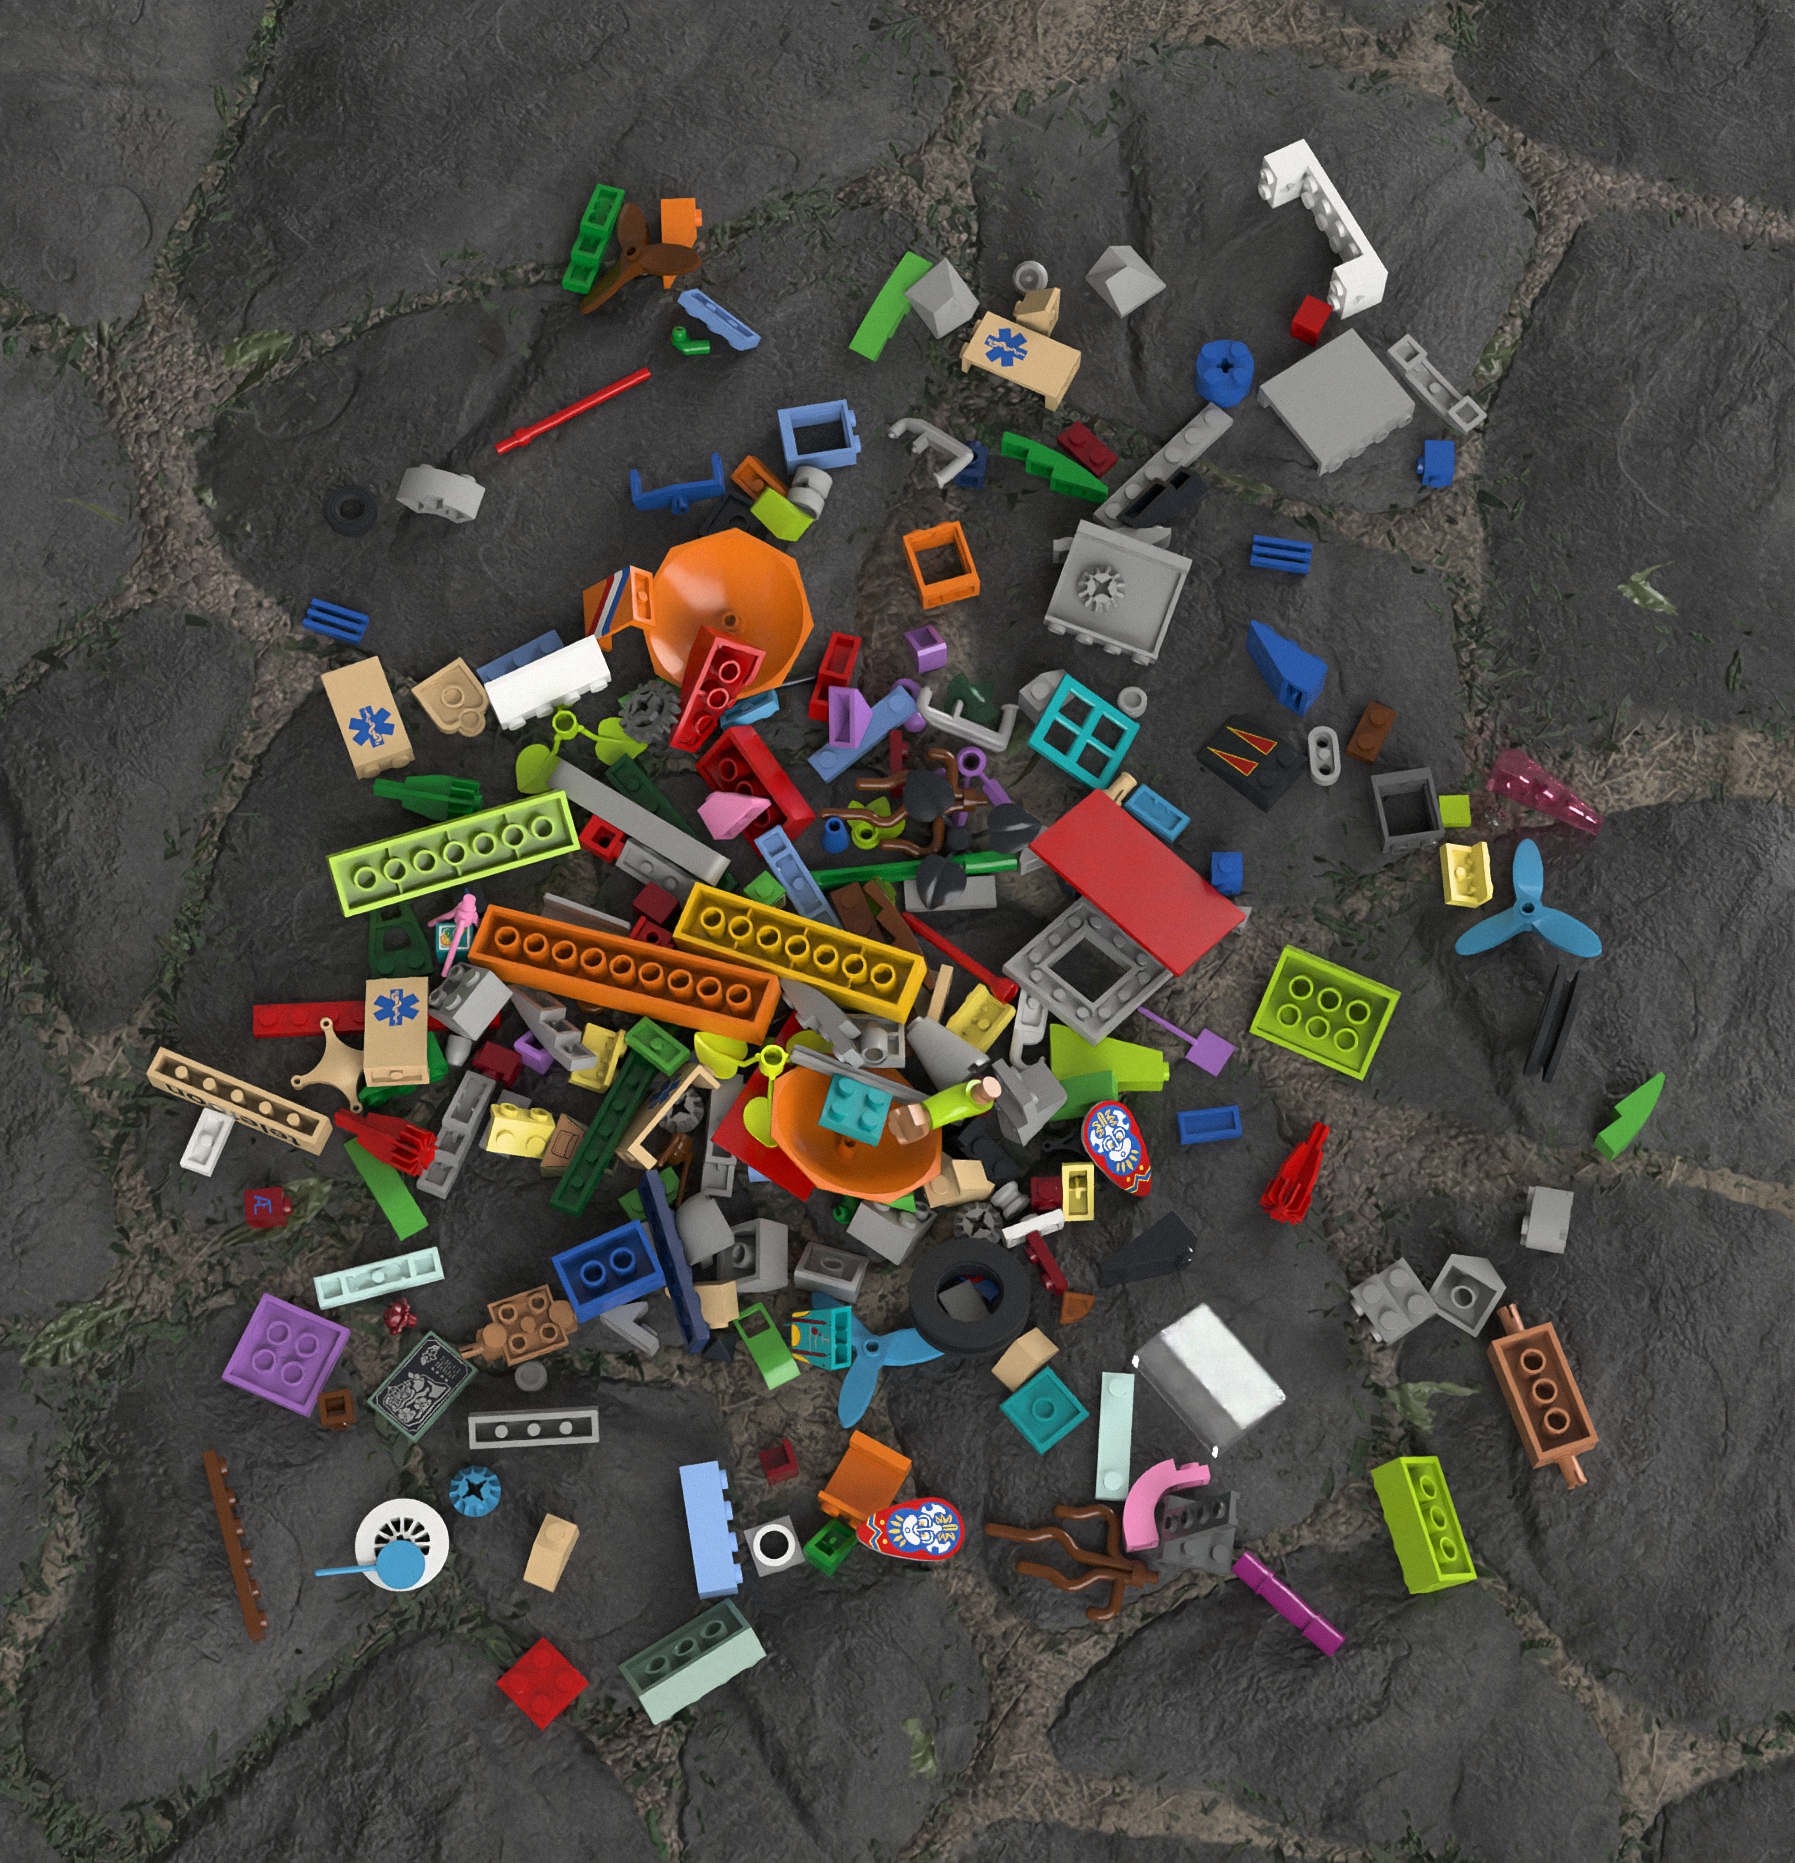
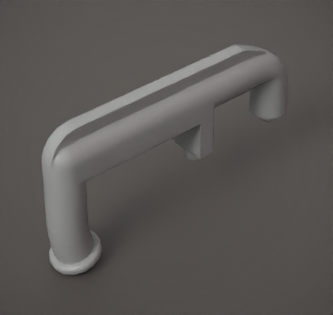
M900 419L888 429V436L897 439L906 430L919 436L913 442L914 447L912 451L914 453L920 454L928 446H931L953 460L937 474L935 472L932 474L936 485L940 489L973 460V452L969 447L923 419Z
M928 686L920 688L916 701L917 710L930 726L992 752L998 753L1006 749L1015 724L1017 710L1019 709L1018 705H1002L1003 717L997 733L959 717L963 707L961 700H957L956 704H954L951 715L928 706L933 692Z

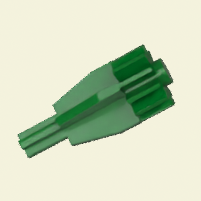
M446 775L406 777L405 783L376 778L373 785V796L402 800V807L433 820L448 821L482 811L483 795H480L481 791H479L481 784L476 780Z

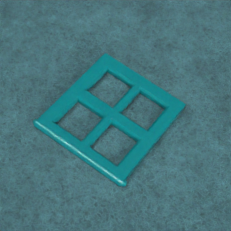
M1068 674L1062 676L1026 744L1092 791L1097 788L1102 791L1107 789L1140 725ZM1069 692L1091 707L1081 728L1058 712ZM1102 715L1124 730L1114 750L1091 735ZM1053 720H1056L1076 735L1066 755L1043 740ZM1086 743L1109 758L1099 778H1096L1076 763Z

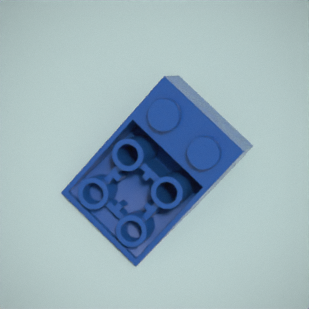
M1252 619L1245 646L1247 652L1277 702L1303 718L1323 690L1328 666L1317 655H1309L1301 650L1293 640L1284 639L1277 635L1269 625L1258 623Z

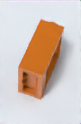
M948 521L942 522L934 528L926 530L916 529L902 536V550L923 610L979 595L980 580L959 521L952 523ZM954 542L965 575L925 586L914 553Z

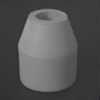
M449 1035L445 1048L446 1063L455 1067H462L469 1057L473 1041L464 1037Z

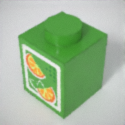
M766 870L743 890L744 898L780 910L787 905V891Z

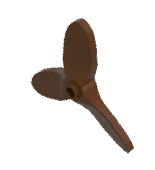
M627 202L620 209L617 219V236L623 249L621 256L613 269L586 295L579 306V311L583 315L592 312L608 300L627 281L644 273L656 276L687 274L698 269L702 264V259L694 249L687 246L667 243L650 245L648 223L643 212L636 204Z

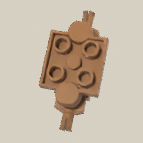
M548 1284L488 1304L487 1310L492 1321L491 1324L477 1330L476 1342L461 1348L459 1347V1352L462 1360L481 1354L486 1362L502 1357L503 1361L506 1360L509 1367L568 1346L569 1341L566 1335L577 1331L578 1320L567 1299L554 1301Z

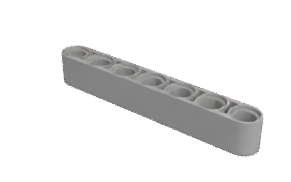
M563 759L559 761L546 783L547 786L554 790H564L566 797L714 887H716L731 860Z

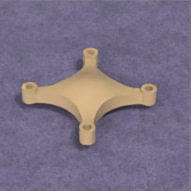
M323 1018L320 1021V1026L326 1035L325 1053L319 1064L311 1072L303 1076H294L291 1079V1084L296 1090H301L304 1086L315 1083L331 1085L339 1089L348 1098L351 1112L362 1115L363 1107L358 1101L357 1087L359 1079L364 1072V1051L356 1050L343 1044L333 1031L331 1019Z

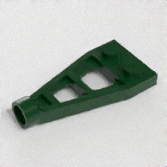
M407 901L398 902L402 914L400 918L382 921L381 907L371 910L368 959L372 979L435 976L429 944ZM396 928L405 929L411 940L410 948L386 952L383 948L385 932Z

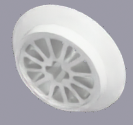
M394 1499L374 1508L362 1521L355 1540V1554L359 1566L376 1564L377 1557L375 1552L382 1550L387 1545L376 1544L378 1537L387 1540L389 1543L404 1538V1540L414 1543L419 1549L430 1548L428 1555H424L425 1570L423 1576L410 1588H391L382 1582L377 1571L363 1572L371 1582L391 1591H409L431 1581L443 1567L449 1550L448 1531L440 1515L427 1504L414 1499ZM400 1520V1532H396L392 1525L393 1522ZM411 1520L413 1523L409 1530L405 1532V1521ZM418 1525H422L425 1528L413 1536ZM386 1526H389L393 1536H389L381 1531ZM426 1535H429V1542H417Z

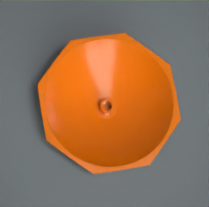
M732 528L670 548L653 578L656 627L649 631L643 630L655 674L679 688L682 687L690 650L701 625L727 632L764 650L766 653L754 681L749 687L745 685L734 699L736 701L780 687L814 627L796 559L738 528Z
M824 1053L827 1056L838 1059L834 1054ZM800 1065L774 1080L770 1137L817 1188L890 1204L940 1175L942 1126L929 1130L928 1135L922 1139L901 1145L896 1135L891 1134L887 1124L890 1122L889 1115L887 1114L881 1138L877 1147L817 1125L832 1077ZM861 1068L914 1089L895 1068ZM891 1101L888 1112L904 1105Z

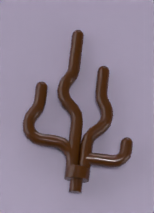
M931 748L927 751L928 759L940 760L946 764V780L951 784L955 792V803L950 808L943 810L947 816L955 812H975L976 806H987V794H976L975 788H958L957 759L951 752L941 748ZM909 770L897 771L887 778H858L855 780L854 786L858 790L893 789L906 782ZM904 803L891 815L885 817L862 808H821L818 811V817L821 820H828L833 817L840 820H862L876 828L883 829L896 826L908 815ZM939 814L934 819L933 839L927 847H920L905 839H881L878 844L879 848L883 851H904L910 856L924 859L930 854H938L944 844L945 822Z
M1091 1504L1081 1508L1056 1505L1053 1507V1514L1059 1518L1084 1521L1093 1517L1104 1518L1108 1522L1106 1537L1107 1555L1080 1549L1073 1538L1065 1530L1058 1527L1045 1526L1036 1530H1026L995 1523H987L983 1527L984 1533L989 1536L1025 1543H1038L1054 1539L1063 1546L1067 1554L1074 1560L1083 1564L1103 1567L1090 1570L1077 1579H1069L1055 1568L1026 1561H1019L1015 1565L1018 1573L1048 1579L1057 1588L1067 1592H1079L1097 1581L1113 1582L1108 1606L1106 1608L1089 1607L1086 1610L1085 1615L1090 1620L1108 1621L1113 1619L1120 1611L1125 1585L1143 1588L1144 1582L1157 1584L1159 1571L1147 1569V1562L1130 1560L1120 1553L1118 1543L1121 1521L1118 1514L1111 1507L1104 1504Z

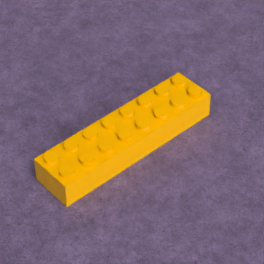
M698 882L694 884L672 935L680 950L701 957L778 975L779 980L787 978L799 981L818 990L832 1001L904 1025L927 971L922 956Z

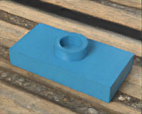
M1143 783L1124 805V810L1171 844L1190 823V818Z

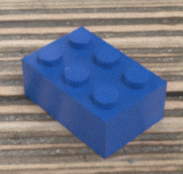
M639 1219L551 1257L554 1270L579 1324L666 1285L665 1274Z

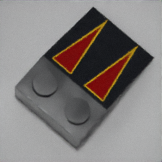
M1234 716L1197 756L1196 760L1267 814L1302 775L1307 757L1284 739Z

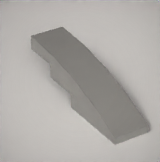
M518 984L507 985L513 992L510 998L535 1037L558 1062L570 1072L596 1067L597 1056L580 1043L582 1031L565 1019L566 1007L546 991Z
M467 1070L442 1119V1127L437 1135L438 1140L434 1144L438 1146V1149L435 1150V1159L428 1165V1170L423 1169L422 1175L417 1181V1189L446 1199L482 1121L495 1088L496 1080Z

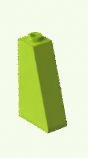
M1050 1024V1071L1058 1081L1110 1070L1114 1072L1118 1080V1092L1162 1091L1164 1081H1169V1063L1163 1062L1162 1051L1105 1037L1094 1047L1070 1027Z

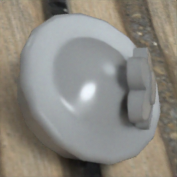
M1025 261L1014 270L1013 285L1020 294L1026 296L1027 292L1046 288L1048 276L1045 268L1040 263Z

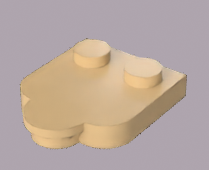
M461 657L411 689L413 696L441 732L446 734L459 732L465 737H476L483 732L485 728V717L483 714L489 708V700L485 689Z

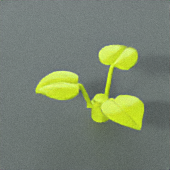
M806 1030L796 1033L788 1040L785 1048L786 1053L777 1045H769L762 1050L761 1054L756 1053L754 1057L743 1061L748 1053L746 1042L708 1032H696L694 1035V1048L700 1064L707 1065L715 1072V1078L730 1079L735 1076L738 1066L747 1067L757 1061L759 1062L761 1073L769 1077L768 1099L756 1097L749 1101L743 1112V1121L748 1132L763 1145L771 1148L777 1146L770 1137L775 1077L782 1073L785 1062L790 1066L796 1064L789 1060L795 1044L822 1054L826 1052L834 1054L831 1050L835 1046L832 1041L827 1042L821 1034L818 1035L813 1030Z

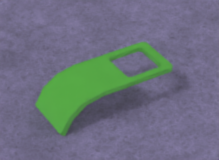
M758 1302L739 1312V1318L732 1320L758 1365L769 1390L801 1375L791 1352L764 1305ZM760 1310L770 1328L748 1338L739 1324V1320Z

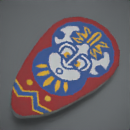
M1114 1100L1101 1101L1092 1106L1085 1115L1081 1127V1140L1085 1151L1099 1169L1119 1188L1141 1197L1148 1195L1151 1190L1150 1161L1139 1127L1132 1113L1124 1104Z
M926 1497L906 1501L878 1511L857 1528L856 1537L859 1542L868 1548L885 1555L916 1561H941L950 1558L960 1549L964 1540L965 1526L960 1513L952 1504L941 1498Z

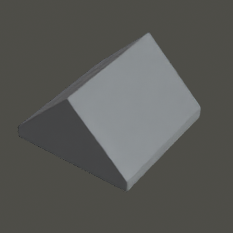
M808 1241L795 1269V1288L813 1293L821 1292L834 1299L856 1304L869 1257Z

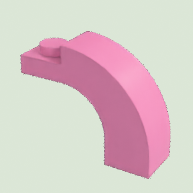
M1170 1459L1153 1466L1136 1481L1128 1494L1122 1515V1538L1126 1553L1158 1546L1159 1536L1154 1518L1156 1505L1164 1496L1171 1492L1207 1485L1210 1480L1208 1465L1199 1466L1197 1462L1182 1465L1180 1470L1176 1471L1174 1460Z

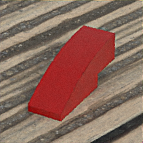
M833 631L818 672V680L809 704L808 718L829 723V687L849 688L862 638Z

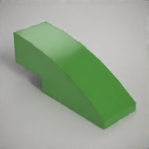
M1112 1070L1060 1080L1059 1083L1067 1093V1101L1048 1121L1083 1118L1092 1106L1101 1101L1114 1100L1118 1102V1080Z
M1662 1071L1614 1106L1609 1117L1614 1123L1601 1131L1593 1143L1609 1162L1629 1145L1648 1119L1661 1093L1665 1080V1075Z

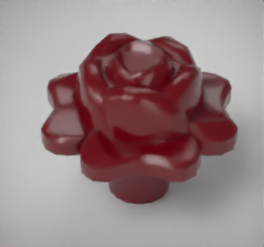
M404 1297L396 1300L395 1303L388 1304V1308L383 1312L384 1323L390 1329L391 1335L400 1333L405 1326L414 1327L416 1325L417 1316L409 1312L410 1306Z

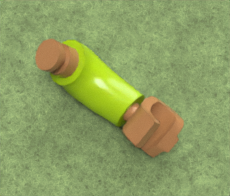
M990 1076L982 1081L973 1079L945 1089L920 1102V1104L913 1102L889 1111L890 1122L887 1124L891 1134L896 1135L901 1145L909 1144L927 1136L929 1130L988 1111L993 1106L994 1099L1000 1096L1001 1086L995 1078Z

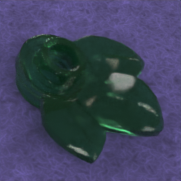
M963 673L958 674L949 682L947 687L949 698L944 703V713L951 715L954 704H956L957 700H961L964 711L960 713L959 717L973 723L985 724L994 720L999 715L1000 711L998 708L989 704L994 693L993 682L986 681L970 684L968 678Z

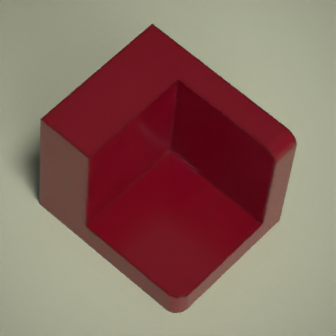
M651 881L632 903L633 915L639 919L641 915L649 917L659 925H662L671 913L677 916L681 911L680 901Z
M788 1438L782 1440V1446L758 1453L769 1486L799 1476L798 1465Z

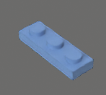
M692 289L681 293L677 302L685 307V311L689 315L704 321L707 324V328L712 332L721 334L729 340L730 346L742 351L757 347L761 337L701 291Z
M554 629L476 670V673L484 686V684L565 648Z

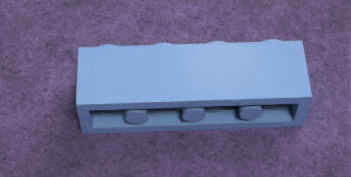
M718 1461L679 1467L699 1598L702 1600L738 1594L737 1584L743 1583L741 1566L740 1564H734L732 1552H737L738 1547L735 1532L729 1533L727 1521L733 1520L731 1502L724 1501L722 1489H728L726 1470H719Z

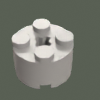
M1529 1186L1520 1245H1525L1526 1248L1564 1254L1574 1192L1542 1186Z

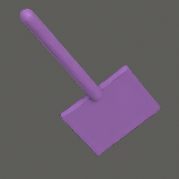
M1139 1006L1137 1008L1140 1013L1193 1044L1185 1058L1217 1077L1236 1048L1206 1028L1203 1029L1196 1040L1144 1007Z

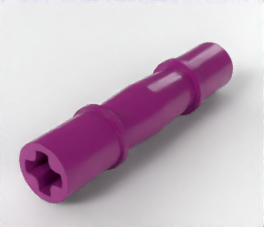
M1246 1551L1232 1567L1231 1571L1252 1588L1256 1595L1260 1593L1282 1616L1303 1631L1301 1634L1303 1637L1306 1636L1328 1657H1331L1345 1641L1346 1637L1322 1616V1613L1317 1614L1298 1594L1277 1579L1274 1571L1271 1572L1249 1551Z

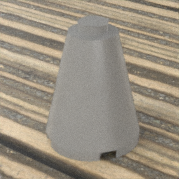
M919 1016L907 1027L909 1033L906 1038L938 1093L955 1085L969 1082L979 1076L988 1066L986 1063L991 1061L986 1054L929 1016L924 1019Z

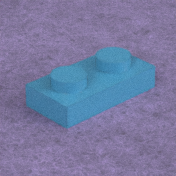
M774 689L736 702L731 709L727 708L720 716L721 728L725 732L728 727L749 725L761 718L770 717L775 711L779 710L777 693Z

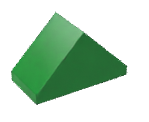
M833 1518L803 1548L805 1560L831 1577L857 1542L856 1533Z

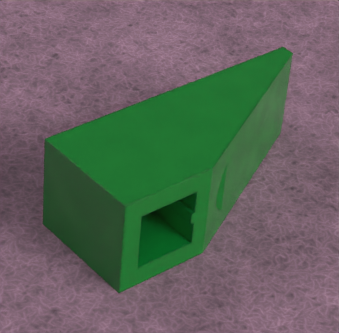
M433 1031L427 1033L429 1084L440 1081L444 1078L445 1074L449 1073L447 1063ZM421 1084L367 1087L366 1085L358 1097L363 1109L367 1107L376 1108L385 1104L388 1098L395 1095L404 1096L410 1094Z

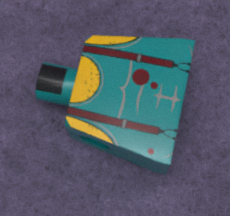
M851 1306L816 1308L794 1312L792 1322H785L783 1324L781 1336L786 1341H792V1355L794 1358L826 1370H836L851 1366Z

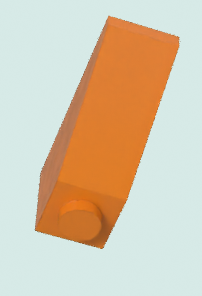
M695 198L661 199L662 243L678 244L692 248L697 239V226H702V210L696 209ZM663 276L664 289L671 287L676 276Z

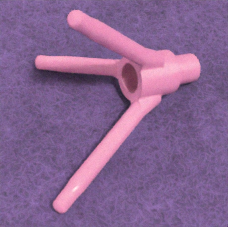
M471 894L465 895L463 901L452 911L428 922V926L433 927L436 923H442L455 917L454 921L457 924L442 971L443 977H447V973L451 968L464 927H469L474 923L478 930L481 925L474 905L476 898Z

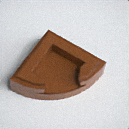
M1064 1291L1059 1324H1071L1084 1318L1093 1306L1095 1295Z

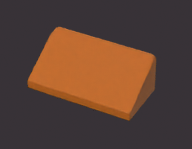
M748 455L730 476L754 501L760 497L767 487H770L784 498H787L790 490L764 463L751 455Z

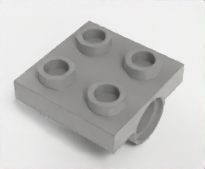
M846 1014L861 1032L860 1035L852 1040L865 1060L858 1068H905L904 1024L874 1014Z

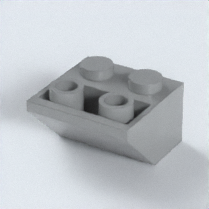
M459 961L457 965H454L448 971L447 978L440 987L429 995L428 1014L458 1035L476 1041L512 996L513 992L491 970Z
M865 1199L861 1202L846 1232L896 1265H899L912 1253L938 1214L930 1210L927 1204L915 1200L916 1212H909L884 1205L881 1202Z

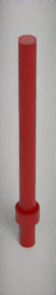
M644 367L526 429L521 427L513 431L512 436L493 445L496 453L501 455L516 446L521 448L531 443L532 438L650 378V372Z

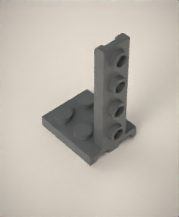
M1229 1491L1200 1501L1172 1495L1164 1496L1162 1503L1165 1504L1164 1519L1160 1522L1159 1535H1162L1160 1553L1157 1554L1156 1560L1223 1576L1231 1574L1235 1527L1238 1525V1519H1236L1237 1511L1235 1509L1236 1502L1240 1501V1493Z

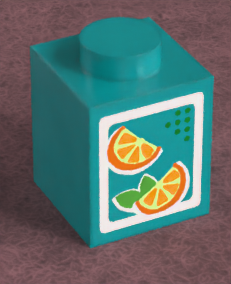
M436 923V955L439 963H445L457 928L456 923ZM473 923L469 927H464L452 963L459 961L469 962L468 953L477 934Z

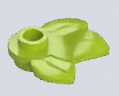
M884 796L872 801L866 807L854 800L848 806V808L868 809L883 817L891 815L889 802ZM903 819L896 826L883 829L876 828L862 820H846L852 828L851 838L853 843L858 848L864 850L875 848L881 839H896L904 830L906 823ZM863 833H870L872 837L870 839H863L861 835Z

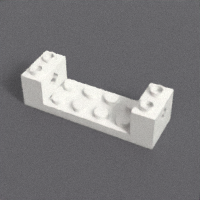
M1302 139L1264 156L1258 185L1261 198L1267 200L1273 209L1301 196L1304 206L1307 209H1311L1315 215L1318 228L1327 234L1331 249L1334 253H1338L1343 260L1342 265L1333 268L1327 303L1332 306V311H1336L1342 320L1380 303L1388 272L1306 141Z

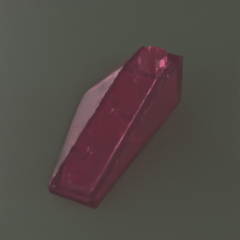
M1503 747L1496 760L1486 789L1598 836L1605 820L1602 816L1532 758L1527 757L1525 753L1518 749Z

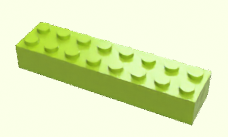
M555 789L326 855L325 858L341 913L344 917H349L581 848L565 791Z

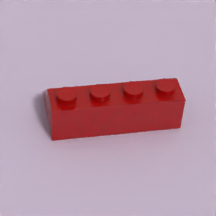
M751 725L728 727L695 765L713 792H736L770 800L771 805L741 831L759 858L764 857L754 842L756 838L780 824L788 839L792 841L799 837L817 817Z

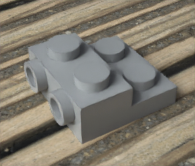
M1403 1257L1378 1275L1375 1273L1350 1291L1354 1298L1349 1302L1359 1316L1367 1315L1372 1323L1367 1328L1377 1342L1384 1340L1387 1346L1440 1311Z

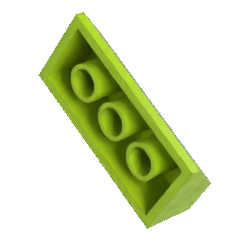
M1399 1457L1371 1470L1374 1488L1379 1496L1384 1511V1519L1388 1524L1394 1542V1551L1398 1555L1403 1570V1579L1408 1586L1410 1594L1429 1593L1477 1579L1438 1457Z

